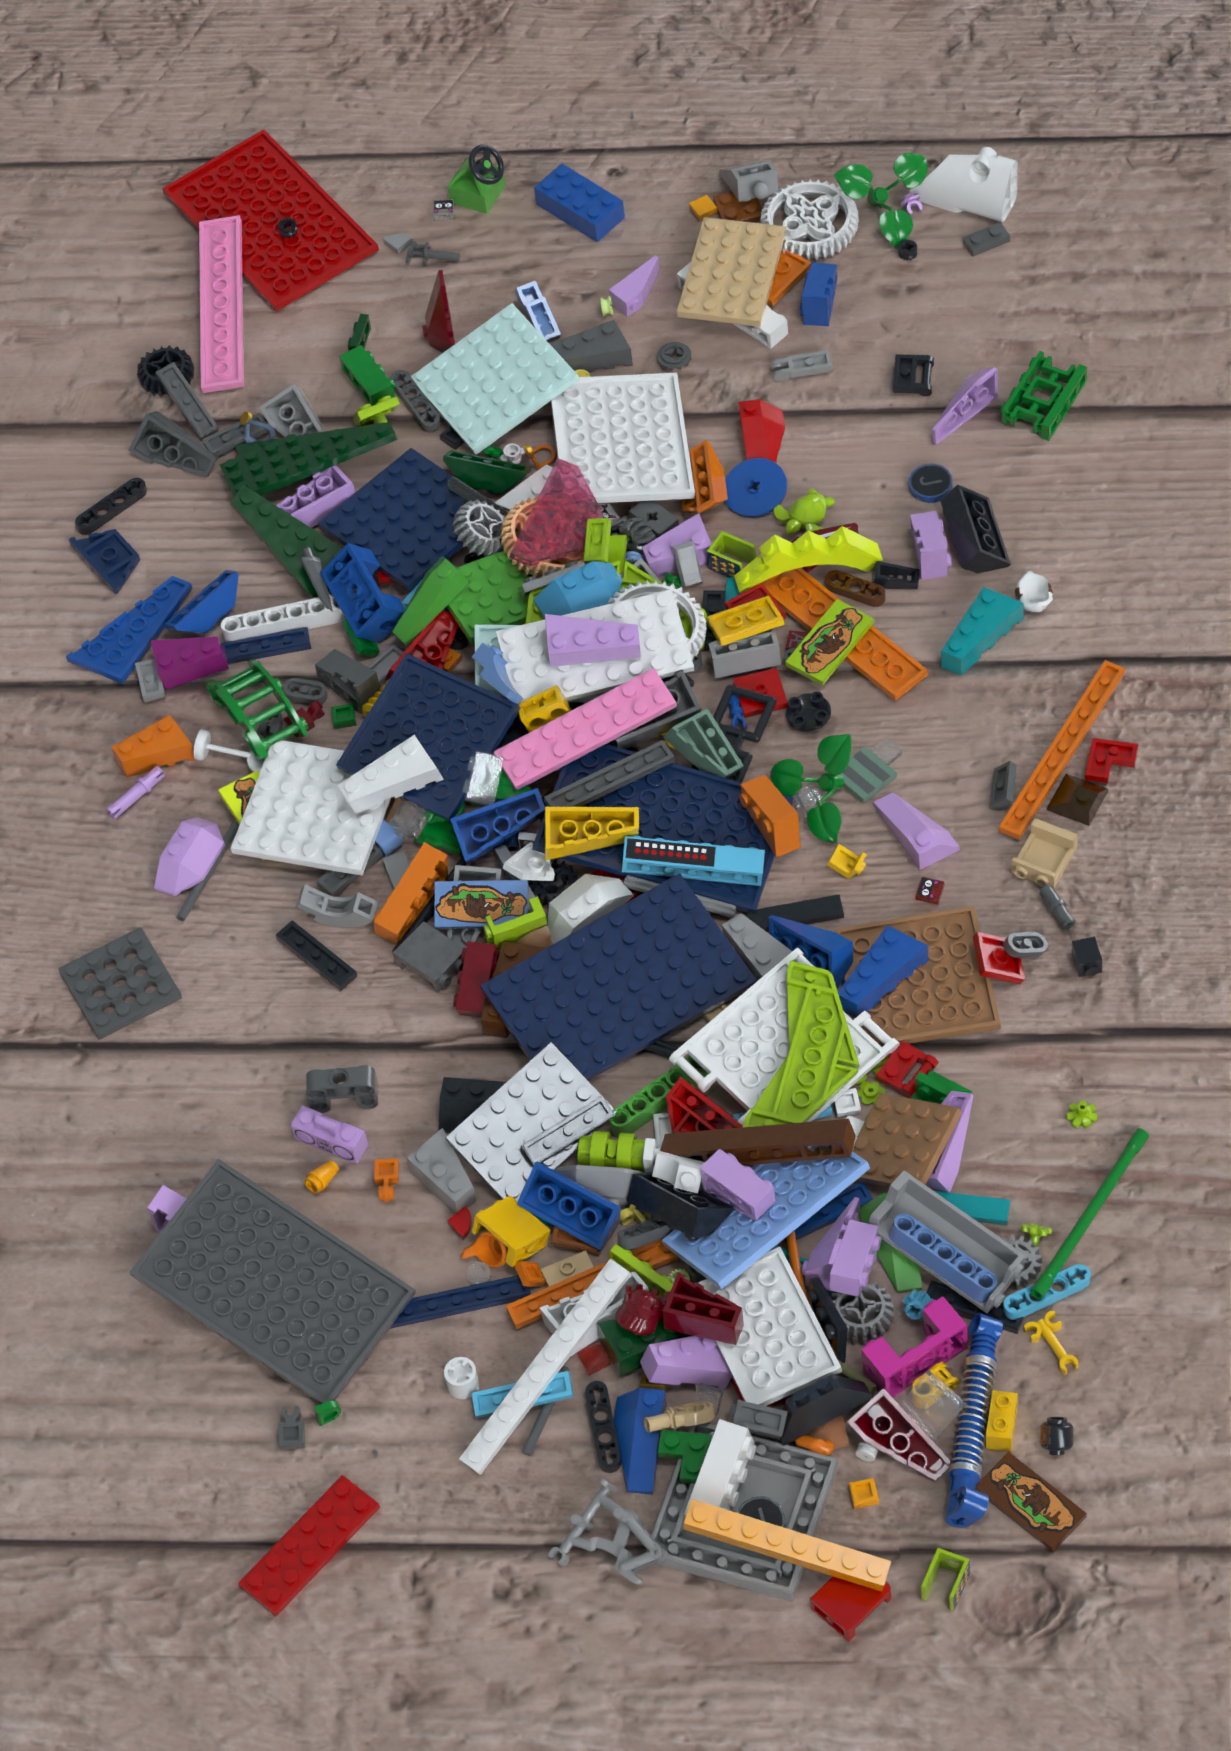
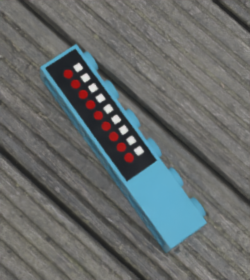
M625 836L622 872L673 877L680 873L686 879L761 886L765 850H759L754 847L739 848L732 845L719 846L710 843H689L684 840L669 841L662 838L649 839L640 836Z

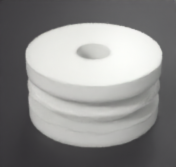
M861 1442L855 1454L864 1461L873 1462L878 1449L865 1442Z

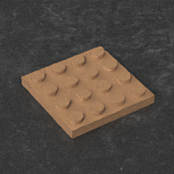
M879 1093L852 1150L868 1162L870 1169L855 1181L890 1187L903 1171H906L926 1185L962 1115V1111L959 1107Z

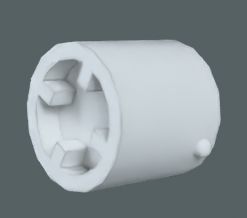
M457 1357L446 1364L444 1376L448 1391L453 1397L468 1399L472 1397L473 1392L479 1391L476 1367L470 1359Z

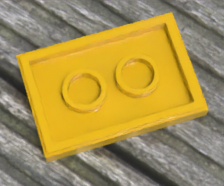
M769 596L706 617L709 627L721 646L785 625L783 617Z

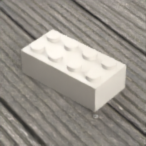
M719 1419L685 1510V1517L691 1499L729 1511L731 1506L735 1507L739 1497L737 1489L740 1483H744L748 1470L746 1465L748 1459L752 1460L756 1451V1445H754V1440L748 1428Z

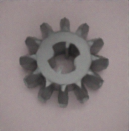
M642 517L626 520L622 527L619 528L621 535H627V552L634 551L643 554L642 547L652 542L655 537L651 531L652 528L648 526V521H644Z

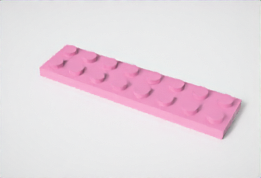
M652 668L494 751V756L517 791L677 707V704L656 670Z

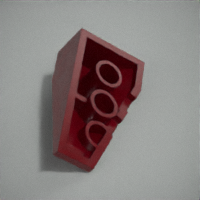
M438 270L425 314L426 325H422L424 338L428 337L429 345L442 353L455 345L443 270Z

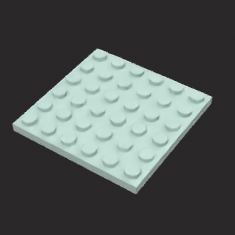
M513 303L411 376L433 407L475 455L580 380L577 373Z

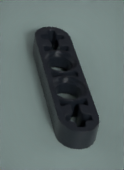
M132 478L81 513L75 520L77 531L82 535L91 534L142 499L147 493L145 481L141 478ZM117 498H125L122 503L114 502ZM102 509L108 510L104 515L97 514Z
M593 1381L587 1385L585 1394L598 1462L604 1472L613 1473L621 1466V1456L608 1388L601 1381ZM594 1390H599L601 1403L596 1404ZM598 1411H606L608 1413V1417L601 1421L596 1420L594 1415ZM603 1433H610L613 1436L607 1443L600 1442L598 1438ZM611 1450L612 1464L607 1462L606 1451Z

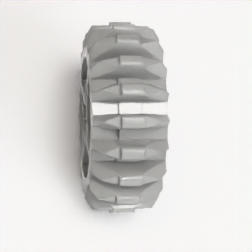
M478 499L473 502L469 501L461 506L454 515L452 526L455 529L453 533L458 535L457 541H462L463 547L467 546L470 552L476 551L477 556L483 554L487 557L502 551L504 548L501 546V527L506 516L500 514V509H494L493 504L487 505L486 501L480 502Z
M868 1280L866 1288H862L859 1297L840 1292L832 1293L831 1300L848 1328L847 1340L852 1337L853 1342L856 1344L858 1339H862L863 1343L866 1344L867 1338L876 1340V1334L884 1336L885 1329H890V1321L894 1319V1304L891 1295L886 1294L885 1287L879 1288L877 1282L869 1285ZM859 1305H861V1310H862V1312H863V1317H861V1315H860Z

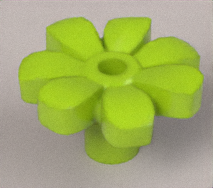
M1083 1100L1079 1101L1078 1105L1075 1103L1070 1104L1067 1121L1072 1122L1074 1128L1079 1129L1081 1124L1084 1128L1091 1127V1122H1097L1098 1115L1095 1114L1096 1107L1094 1104L1087 1106V1102Z
M1035 1223L1021 1225V1231L1027 1232L1030 1235L1029 1240L1033 1241V1246H1039L1040 1237L1052 1234V1228L1039 1226Z

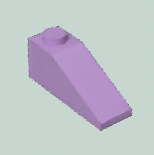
M656 255L609 289L612 305L627 317L644 305L660 272L659 259Z

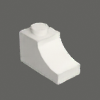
M658 1151L652 1176L674 1185V1188L698 1193L702 1181L700 1167L705 1162Z

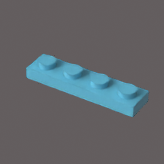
M569 1371L557 1373L533 1406L573 1398L574 1393ZM516 1383L473 1392L472 1399L475 1417L481 1419L492 1416Z

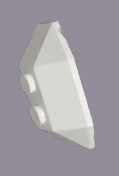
M590 874L583 875L549 903L548 929L552 937L550 938L553 944L624 905L634 895L618 878Z

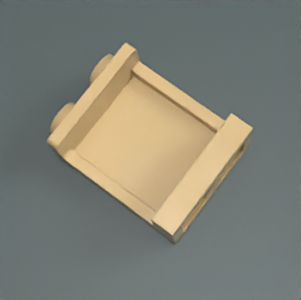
M1035 818L1031 824V834L1017 858L1013 857L1011 860V873L1018 878L1033 881L1041 887L1050 884L1054 889L1077 849V834Z

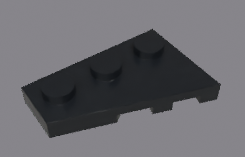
M820 1278L809 1279V1290L806 1291L807 1300L812 1305L818 1322L837 1360L845 1363L848 1328Z

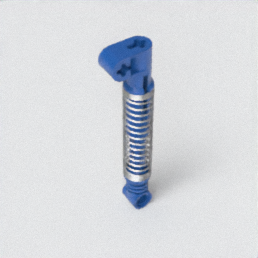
M979 1312L974 1315L969 1327V1335L972 1336L970 1353L966 1355L964 1369L966 1370L963 1372L965 1378L962 1379L964 1385L961 1387V1400L958 1402L961 1407L957 1409L960 1414L956 1416L958 1422L955 1424L958 1429L954 1431L956 1436L953 1438L955 1444L952 1445L955 1451L951 1453L953 1458L950 1460L951 1465L948 1469V1477L951 1482L945 1522L950 1526L958 1528L968 1527L982 1518L989 1503L988 1495L975 1489L976 1484L980 1482L982 1473L981 1465L983 1464L982 1458L984 1457L983 1451L985 1449L984 1443L986 1442L988 1414L997 1368V1359L994 1354L996 1342L1002 1333L1003 1323L998 1319ZM970 1372V1377H967L965 1373ZM968 1379L969 1384H966L964 1380ZM967 1386L968 1391H964L963 1388ZM967 1394V1398L964 1399L962 1395ZM966 1401V1406H963L961 1402ZM964 1408L965 1413H961L960 1409Z

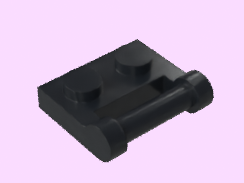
M896 354L893 393H913L925 397L932 394L930 383L934 357L930 355ZM917 365L923 366L922 383H916Z

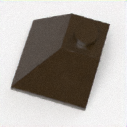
M1066 773L1051 799L1047 811L1090 826L1108 793V788Z

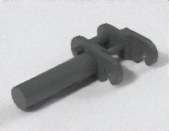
M414 241L411 247L408 248L406 263L409 264L414 254L423 255V265H427L429 258L459 262L460 253L429 250L431 246H429L428 242L425 245H420ZM416 249H424L423 252L416 251Z

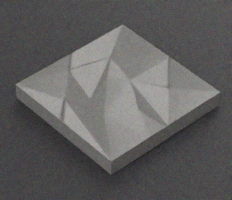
M707 1423L690 1426L689 1432L712 1434L713 1438L717 1426ZM752 1436L754 1445H756V1451L753 1459H748L746 1479L744 1483L739 1484L737 1492H739L738 1501L735 1507L731 1506L730 1511L738 1513L745 1502L753 1498L764 1497L774 1501L780 1507L784 1518V1528L815 1537L839 1467L838 1458L789 1445L783 1446L782 1443ZM679 1459L651 1535L660 1547L669 1553V1558L666 1562L655 1564L793 1602L805 1567L683 1529L684 1513L695 1484L680 1482L682 1459Z

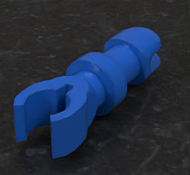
M732 695L729 702V707L731 708L730 716L733 718L732 726L737 728L740 722L744 729L747 730L743 709L739 706V698Z

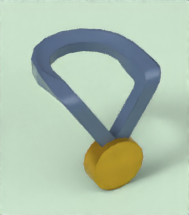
M245 411L241 415L240 423L245 425L244 439L246 443L258 441L249 436L250 424L258 425L270 431L269 437L265 440L275 438V431L272 426L252 420L250 412Z

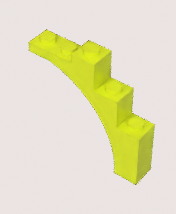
M843 526L827 539L808 530L793 543L773 535L759 547L761 554L734 575L739 593H743L771 577L793 569L831 564L854 567L868 573L874 568L876 561L881 562L883 558L878 543Z

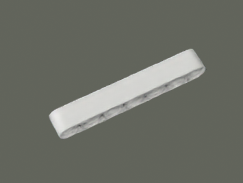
M331 594L329 596L333 612L317 597L229 616L222 620L221 629L225 642L305 627L313 629L341 623L346 617Z

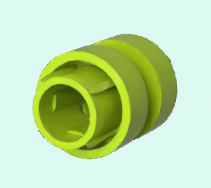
M594 1131L592 1136L583 1135L578 1145V1165L626 1168L644 1173L643 1153L645 1140L637 1139L635 1133H620L618 1140L611 1139L610 1132Z

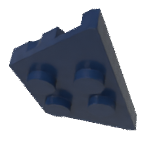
M116 529L107 530L103 533L88 534L89 538L79 540L71 537L69 539L70 545L115 595L118 594L140 562L139 554Z

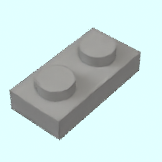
M155 658L135 663L144 703L165 698L166 695L163 683L157 672Z

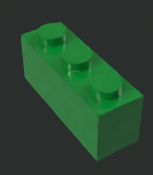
M362 345L339 356L343 372L368 404L370 403L371 406H374L383 397L389 395L391 398L395 397L394 389L396 386L392 378L386 377L383 367L375 363L372 353L366 351Z

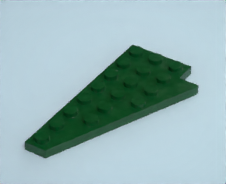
M390 422L298 436L290 434L284 438L237 444L235 448L239 457L229 459L219 465L233 497H235L242 485L262 496L398 439Z

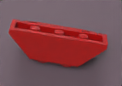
M682 1077L678 1079L666 1095L671 1129L674 1133L743 1127L735 1117Z

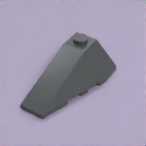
M157 411L146 414L128 451L146 462L157 463L206 477L209 476L218 459L175 422Z

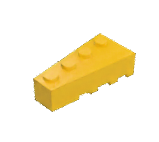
M545 807V861L625 843V836H638L639 807Z

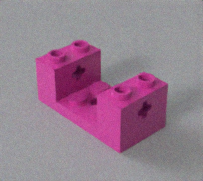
M944 1297L937 1301H930L923 1309L924 1334L927 1337L916 1348L906 1350L899 1358L881 1336L877 1340L867 1342L863 1349H861L863 1373L871 1382L877 1385L876 1389L878 1392L884 1388L893 1398L913 1385L917 1378L925 1374L937 1363H947L968 1349L967 1324Z

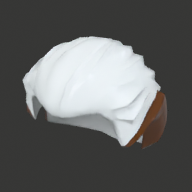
M1028 571L1018 581L1017 588L1015 589L1016 600L1024 603L1026 611L1041 612L1053 600L1051 584L1045 577Z

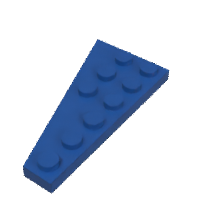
M174 576L170 577L153 590V594L144 601L140 600L137 602L134 609L128 613L125 611L101 629L98 636L91 641L87 640L81 644L82 648L78 651L69 653L66 656L67 662L123 684L136 667L135 663L139 662L150 648L151 640H155L165 627L164 624L171 619L193 589L191 583Z

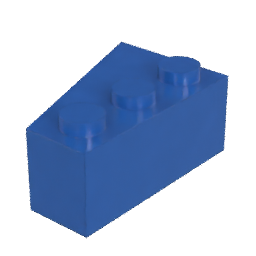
M811 263L810 270L806 272V283L803 288L799 312L800 316H803L804 325L829 326L838 280L837 264Z

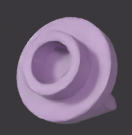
M910 193L902 198L903 201L900 205L901 207L906 206L905 211L909 215L913 213L911 206H915L918 212L922 210V204L918 201L920 195Z

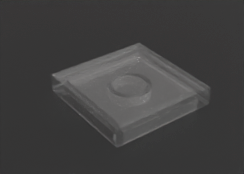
M929 1370L900 1404L915 1423L935 1441L939 1439L967 1405Z

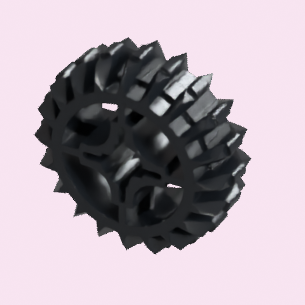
M161 345V348L158 350L153 348L152 353L146 352V356L142 357L138 364L137 376L140 385L147 393L151 392L153 396L159 393L162 398L164 394H168L157 378L156 371L173 362L189 385H191V379L194 378V365L191 357L187 355L185 350H180L178 346L174 349L170 345L167 348H163Z

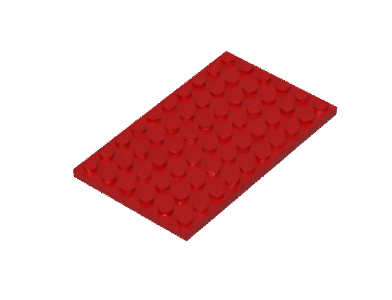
M264 129L162 188L164 195L198 230L199 222L240 215L242 220V276L276 312L379 251L378 244ZM286 217L288 219L289 217L293 218L298 228L297 234L291 238H284L279 233L278 223L283 218L286 219Z

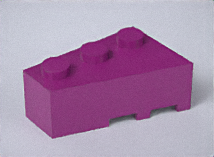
M218 637L151 640L157 672L166 689L229 669L225 650Z

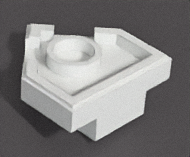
M532 842L505 861L503 865L504 870L521 880L553 881L555 876L550 863L551 859L545 861V854L534 851Z

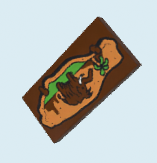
M1009 1451L976 1484L975 1490L987 1494L990 1503L1052 1552L1087 1517L1085 1511Z

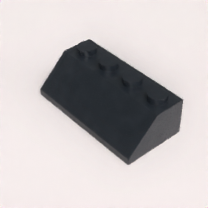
M956 485L940 502L960 565L965 570H970L977 574L1009 567L1011 563L989 497Z
M444 1077L440 1094L439 1130L443 1128L445 1133L450 1134L506 1082Z
M653 1172L635 1173L632 1175L627 1202L633 1204L636 1210L651 1214L653 1219L667 1223L669 1228L680 1230L689 1239L697 1240L699 1237L710 1236L733 1212V1206L699 1189L698 1193L674 1188V1185L653 1177Z

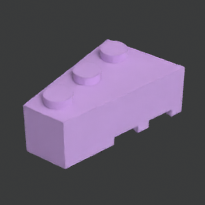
M936 511L911 514L910 528L921 579L948 576L951 558L950 553H947L946 536H943L942 533L944 532L942 519H938Z
M719 1149L700 1167L705 1192L720 1197V1200L725 1203L730 1202L736 1205L734 1207L736 1211L755 1221L776 1202L774 1186L768 1180L759 1178L750 1167L741 1165L731 1153L726 1154Z
M849 1220L830 1272L831 1291L859 1297L862 1288H866L869 1274L877 1260V1251H879L881 1245V1237L878 1236L877 1225Z
M698 1336L649 1344L640 1361L649 1382L680 1385L682 1382L695 1384V1387L703 1388L704 1385H711L725 1390L732 1378V1374L717 1346L716 1340Z

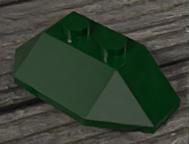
M450 450L443 456V461L457 479L473 490H489L491 494L503 493L532 471V466Z

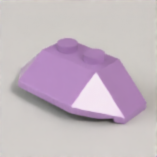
M198 817L181 822L160 856L154 885L155 890L177 896L181 891L189 889L205 879L225 846L217 823Z

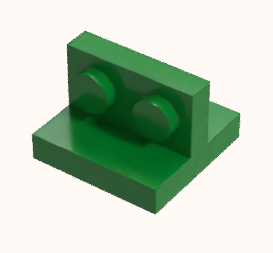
M931 1070L928 1075L919 1072L915 1078L916 1091L910 1099L941 1104L951 1091L972 1093V1091Z

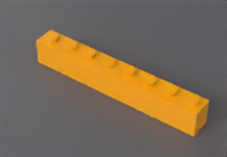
M691 1499L683 1525L684 1530L878 1591L883 1590L891 1561L694 1499Z

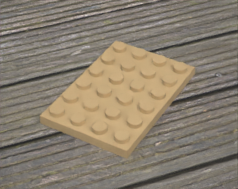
M704 217L678 305L677 317L761 327L786 236V226Z

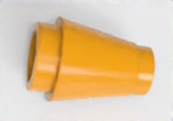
M329 1160L307 1173L304 1179L305 1186L314 1194L323 1192L339 1171L338 1165L334 1161Z

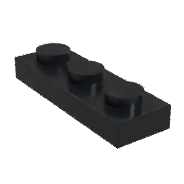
M703 590L702 608L706 611L707 616L725 611L726 591ZM706 622L704 649H709V643L716 641L717 638Z

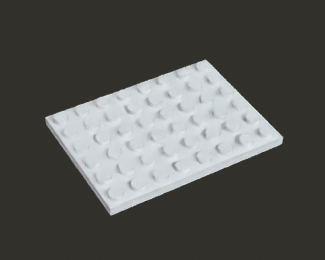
M677 373L579 377V381L551 400L564 502H570V504L695 498Z

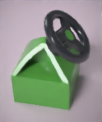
M485 144L478 145L472 149L469 158L466 157L448 185L450 200H453V204L485 214L489 212L505 187L504 162L499 152ZM483 151V158L475 160L476 154ZM490 153L495 157L498 167L492 165Z

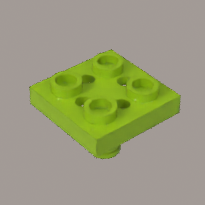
M390 395L383 397L374 406H371L369 403L359 407V410L356 411V415L353 417L355 425L358 426L372 420L375 424L387 422L385 415L395 411L400 405L397 396L393 398Z

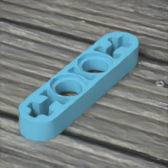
M1077 1264L1059 1272L1053 1284L1061 1283L1065 1288L1062 1291H1055L1050 1287L1044 1298L1040 1301H1033L1029 1297L1033 1285L1009 1295L1004 1300V1315L1011 1320H1016L1087 1288L1091 1279L1090 1269L1085 1265ZM1078 1274L1080 1277L1084 1276V1279L1081 1280L1079 1277L1075 1278V1275ZM1013 1304L1016 1307L1019 1306V1309L1016 1310L1014 1307L1010 1308V1305Z

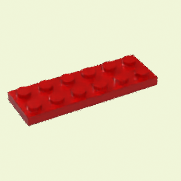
M341 1475L238 1582L239 1587L276 1617L380 1509L379 1503L344 1475Z

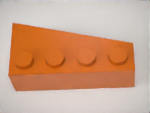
M425 842L423 843L381 911L375 914L373 919L375 934L394 945L398 943L435 893V881H444L448 876L447 854Z

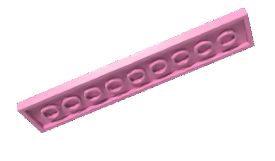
M240 215L199 222L201 390L203 393L244 387L242 220Z

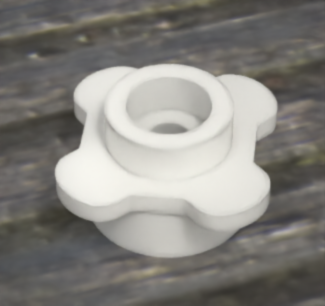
M508 444L504 447V454L501 455L500 459L501 461L520 464L521 457L525 454V451L517 444Z

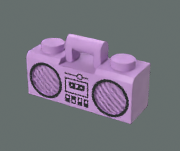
M303 1105L291 1124L295 1139L355 1164H358L369 1146L364 1130L347 1123L338 1122Z

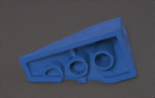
M773 915L769 916V934L791 951L799 948L804 953L803 956L815 967L831 972L838 989L853 963V942L836 932Z
M638 1388L617 1397L614 1424L627 1491L630 1493L653 1495L661 1430L647 1433L644 1427V1418L664 1413L667 1407L665 1390Z

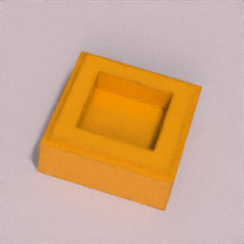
M708 195L689 203V208L699 221L718 212L717 206Z
M874 1478L849 1482L854 1509L879 1504Z

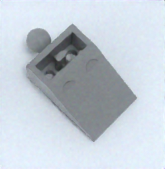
M756 161L719 170L720 175L738 201H749L752 198L765 199L774 194V192L778 193L777 170L771 161Z

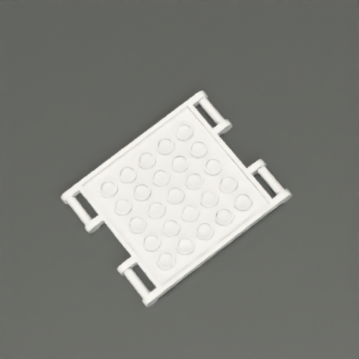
M799 948L792 951L678 1048L669 1058L673 1065H678L698 1084L697 1088L702 1092L707 1091L717 1081L747 1110L738 1120L742 1125H744L747 1114L755 1106L789 1054L787 969L790 961L814 966L803 956L804 953ZM844 1012L860 1065L858 1074L807 1122L813 1121L900 1045L898 1040L891 1038L870 1019L871 1015L868 1012H862L854 1020ZM864 1025L872 1034H874L884 1044V1046L881 1047L873 1038H871L861 1028V1026ZM686 1054H689L708 1073L705 1078L684 1058Z

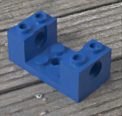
M347 543L320 574L355 635L359 638L381 643L395 628L405 607L398 597L381 593L371 576L380 567L373 552L369 549Z

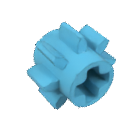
M913 1289L910 1295L906 1294L902 1300L906 1304L902 1311L906 1313L910 1320L919 1319L922 1322L923 1309L933 1299L930 1298L926 1291L917 1292Z

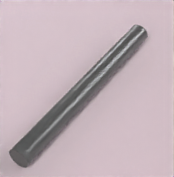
M563 1366L558 1373L570 1371V1369ZM555 1402L543 1404L524 1445L523 1454L531 1456Z

